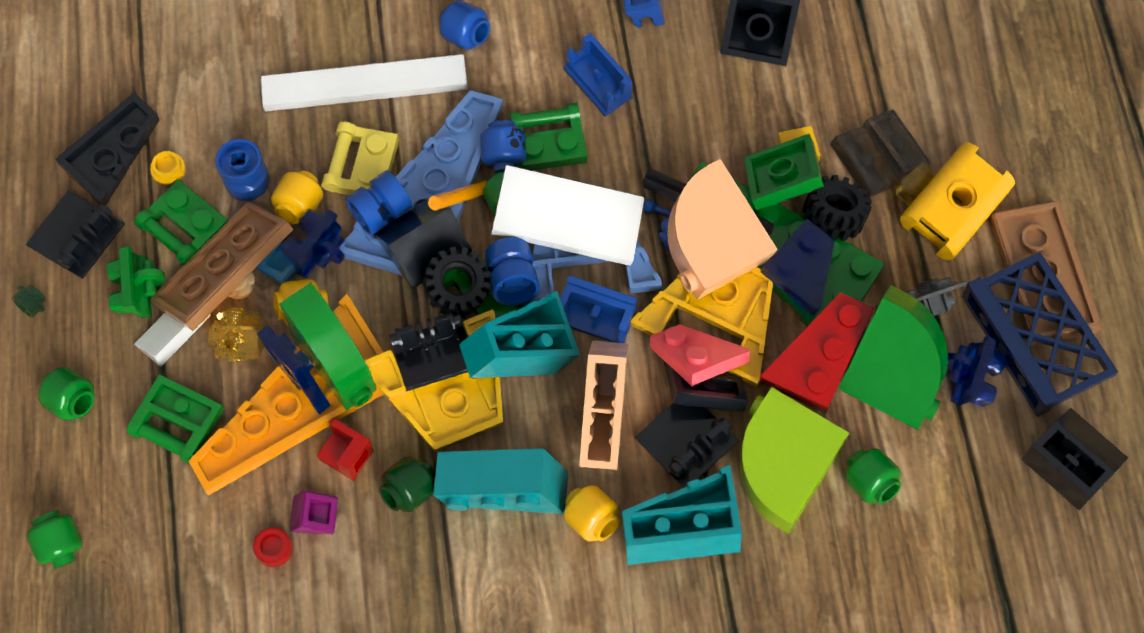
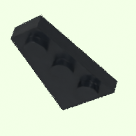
M133 93L55 160L100 205L106 206L160 119L154 110Z

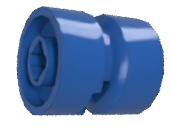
M234 139L223 144L217 152L215 161L217 170L230 196L237 200L250 201L263 195L268 188L270 180L261 152L256 144L246 139Z
M388 170L373 178L369 182L370 188L360 187L345 198V202L352 215L370 236L388 225L389 217L397 219L413 207L409 196L400 182Z
M507 237L489 245L485 251V261L487 263V270L491 274L490 283L495 300L502 305L516 306L527 303L535 298L539 292V282L533 266V256L528 242L521 238Z

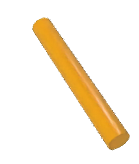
M484 180L431 196L428 200V205L432 210H439L483 196V189L487 181Z

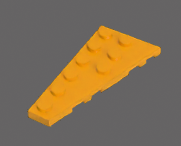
M346 294L338 302L339 306L333 311L349 334L364 360L384 353L352 300ZM297 346L260 385L261 389L249 401L246 400L237 409L238 413L224 428H219L188 462L209 496L327 428L333 418L339 421L384 394L376 386L377 390L373 392L372 397L365 404L359 407L353 406L346 411Z

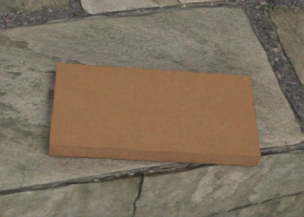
M1060 201L991 213L989 220L1004 267L1007 268L1041 252L1093 334L1099 333L1102 330V325ZM1034 265L1023 271L1021 280L1041 286L1043 275L1037 266ZM1015 274V275H1013V276H1011V277L1016 279V278H1017V274ZM1019 288L1015 301L1018 304L1035 308L1039 294ZM1044 295L1040 310L1060 316L1063 306L1059 300ZM1019 312L1024 329L1029 331L1033 316ZM1038 318L1034 333L1055 338L1058 323ZM1063 325L1060 340L1080 337L1081 334L1078 329ZM1032 341L1031 346L1039 345L1042 343Z
M248 201L156 292V295L151 297L150 301L156 308L191 331H194L290 234L293 228L286 220Z

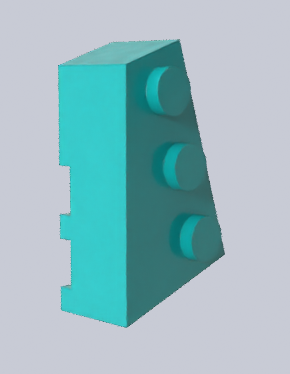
M558 291L549 294L541 300H535L517 311L513 310L483 324L459 344L470 378L555 375L580 356Z
M543 448L438 452L433 496L446 504V508L456 511H465L468 508H483L489 510L564 514L568 470Z
M727 465L720 468L719 473L699 481L697 478L688 482L687 487L667 495L665 492L622 511V531L627 565L740 552L742 529L731 466Z

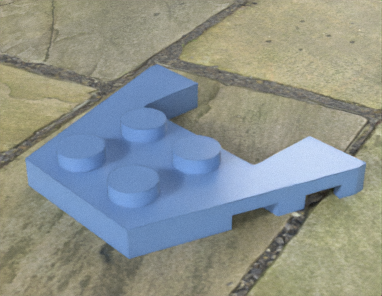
M637 240L633 263L631 266L625 265L629 292L633 294L662 290L661 278L654 271L649 261V256ZM535 244L532 256L533 266L539 282V292L535 298L524 303L523 307L535 300H541L554 292L551 269L611 261Z

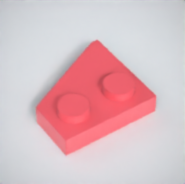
M680 324L650 336V348L691 386L749 363L750 350L746 347Z

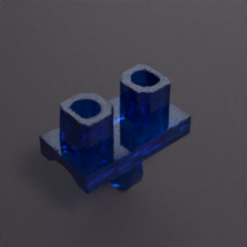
M308 209L300 222L301 229L309 234L308 237L302 242L290 236L281 246L280 250L283 256L294 265L297 274L307 279L316 265L324 269L330 261L341 264L345 258V255L339 249L344 242V239L339 236L342 227L336 221L337 214L327 209L324 215Z
M986 336L983 342L969 343L968 347L960 345L957 353H948L947 368L951 370L949 379L956 382L951 402L959 406L971 402L982 407L994 402L997 389L995 386L985 382L984 379L986 373L994 377L1000 375L1005 368L1007 357L994 349L997 340Z

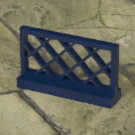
M1041 252L987 278L981 279L979 277L967 283L962 294L963 300L1037 417L1049 412L1052 407L1117 375L1118 370ZM1036 265L1043 275L1042 285L1039 286L1022 281L1023 271ZM1017 274L1016 279L1012 278L1011 276ZM999 282L1014 286L1011 300L1007 301L997 298L990 286ZM1019 288L1039 294L1035 308L1015 303ZM1044 295L1059 300L1063 306L1060 316L1040 310ZM1012 311L1033 316L1029 331L1016 328L1010 320ZM1038 318L1058 323L1055 338L1034 333ZM1063 325L1078 329L1082 336L1080 346L1060 341ZM1032 341L1052 346L1049 362L1034 358L1030 352ZM1057 348L1078 354L1074 369L1054 364ZM1083 356L1097 359L1104 371L1097 375L1079 371ZM1051 371L1072 377L1069 389L1057 394L1049 382ZM1077 379L1084 380L1076 385Z

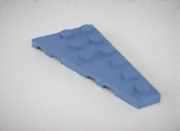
M470 90L445 119V124L433 138L430 136L424 143L423 150L413 161L410 160L395 178L409 196L413 206L411 209L428 200L431 196L474 184L482 163L480 135L488 128L489 123L498 121L503 108V99ZM467 201L449 206L458 223ZM389 217V218H388V224H389L390 222L394 221L395 219L392 218V217ZM358 222L353 226L354 230L344 242L340 241L333 249L335 256L403 276L374 234L372 236L368 235Z

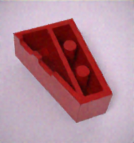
M839 293L760 375V383L769 388L773 387L795 400L827 413L872 317L874 307Z

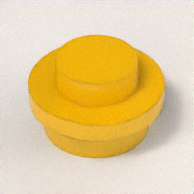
M171 151L158 153L153 158L150 166L152 177L162 185H172L177 180L180 181L186 171L183 158Z

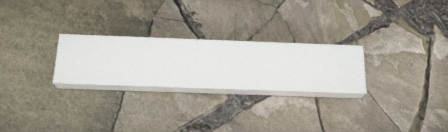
M464 54L261 76L262 104L265 112L468 90Z

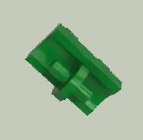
M131 247L120 248L119 258L107 263V275L110 281L115 284L121 283V290L108 296L109 308L119 315L133 313L141 318L152 316L150 299L151 296L156 295L155 287L165 282V273L160 269L154 268L153 260H148V257L133 253Z

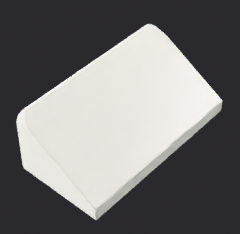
M164 313L134 345L157 365L162 367L211 315L194 331H191Z

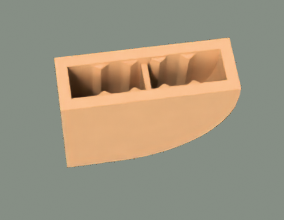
M721 159L704 167L688 181L671 210L667 233L670 253L680 272L679 276L682 285L688 292H692L697 300L766 263L778 250Z
M592 340L588 353L579 467L617 470L628 343Z

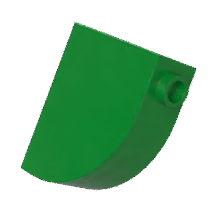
M309 283L279 303L297 346L347 411L353 406L359 407L365 404L372 397L373 392L377 390L370 370L334 312L314 285Z
M891 285L883 296L838 389L917 430L920 428L924 418L932 421L941 404V401L935 399L945 378L948 363L946 341L935 317L913 296Z

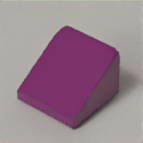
M305 490L296 494L293 497L290 531L296 533L334 534L338 497Z

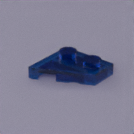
M806 219L767 262L761 273L811 315L815 316L822 305L835 241L809 219Z
M268 325L259 331L256 335L271 358L288 376L296 388L303 390L316 412L320 415L331 406L309 372L314 366L301 350L295 353L296 347L284 332L278 336Z

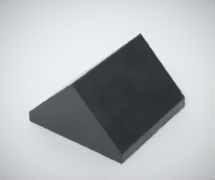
M730 0L720 54L787 66L800 0Z
M428 200L390 222L374 234L412 289L423 283L426 269L432 258L437 257L438 252L442 250L447 252L450 247H456V250L461 251L462 247L469 248L468 253H472V248L451 208L448 206L439 210H432L428 205Z

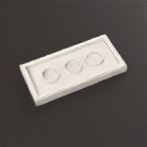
M506 165L491 234L506 238H521L528 243L631 266L634 260L645 197Z

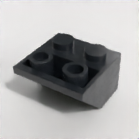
M1070 408L1044 432L1021 460L1074 507L1080 510L1123 465L1128 457Z

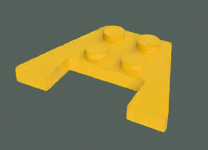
M757 267L697 300L692 292H688L684 288L679 273L677 278L664 291H660L641 313L638 312L630 322L632 327L651 336L666 329L675 310L678 308L742 339L743 341L740 346L750 350L749 363L728 372L742 377L743 381L757 387L760 382L774 275Z
M493 309L462 321L467 337L483 324L495 319ZM391 350L364 360L375 385L434 452L503 424L500 377L470 378L467 372L406 392L400 370Z

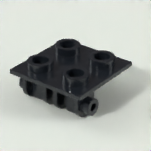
M68 190L26 243V246L83 279L125 223L112 216L113 212L107 206L101 204L97 207Z
M450 311L447 312L448 314L435 317V326H432L431 320L428 318L426 320L429 327L425 329L421 328L418 321L416 322L418 328L416 332L413 325H409L400 329L396 328L395 333L389 334L406 392L468 372L459 346L467 338L459 313L452 315Z
M674 403L635 436V439L683 488L687 487L688 482L699 479L739 442L730 432L732 426L725 418L722 417L718 420L706 407H686Z

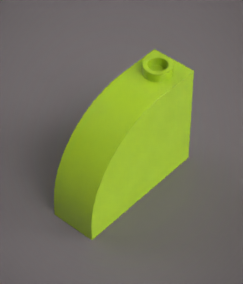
M771 387L765 397L760 394L758 395L749 410V414L753 417L744 435L740 451L739 469L744 491L754 508L768 522L789 534L844 446L849 432Z

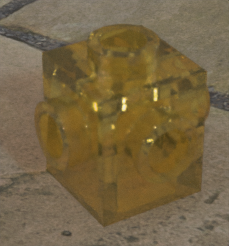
M238 307L219 311L214 323L208 326V344L214 346L215 359H226L233 363L243 362L247 359H259L265 346L263 311H245Z

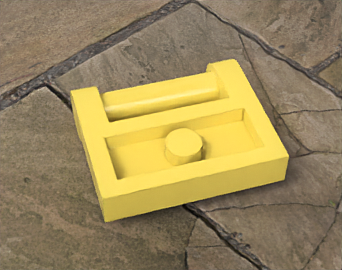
M349 122L338 123L336 130L337 143L327 174H324L321 186L330 192L350 195L360 187L370 188L369 182L385 170L391 172L399 137L395 133L361 128ZM352 141L360 143L349 180L343 179L341 176Z

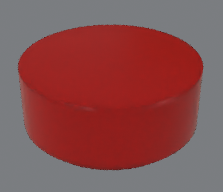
M269 527L257 534L253 542V551L262 564L268 567H277L288 561L293 551V545L290 537L284 530L277 527Z

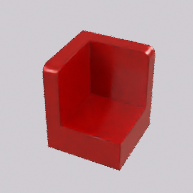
M333 418L329 423L333 433L321 448L317 457L321 462L354 481L374 450L370 439Z

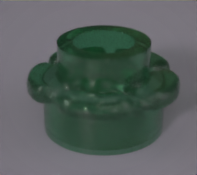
M32 285L26 289L23 286L17 287L18 292L12 297V301L22 312L33 318L39 311L41 313L45 311L42 303L46 299L38 289Z

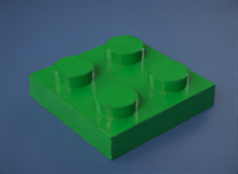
M810 133L744 157L751 201L756 210L776 205L779 202L824 187L815 145Z

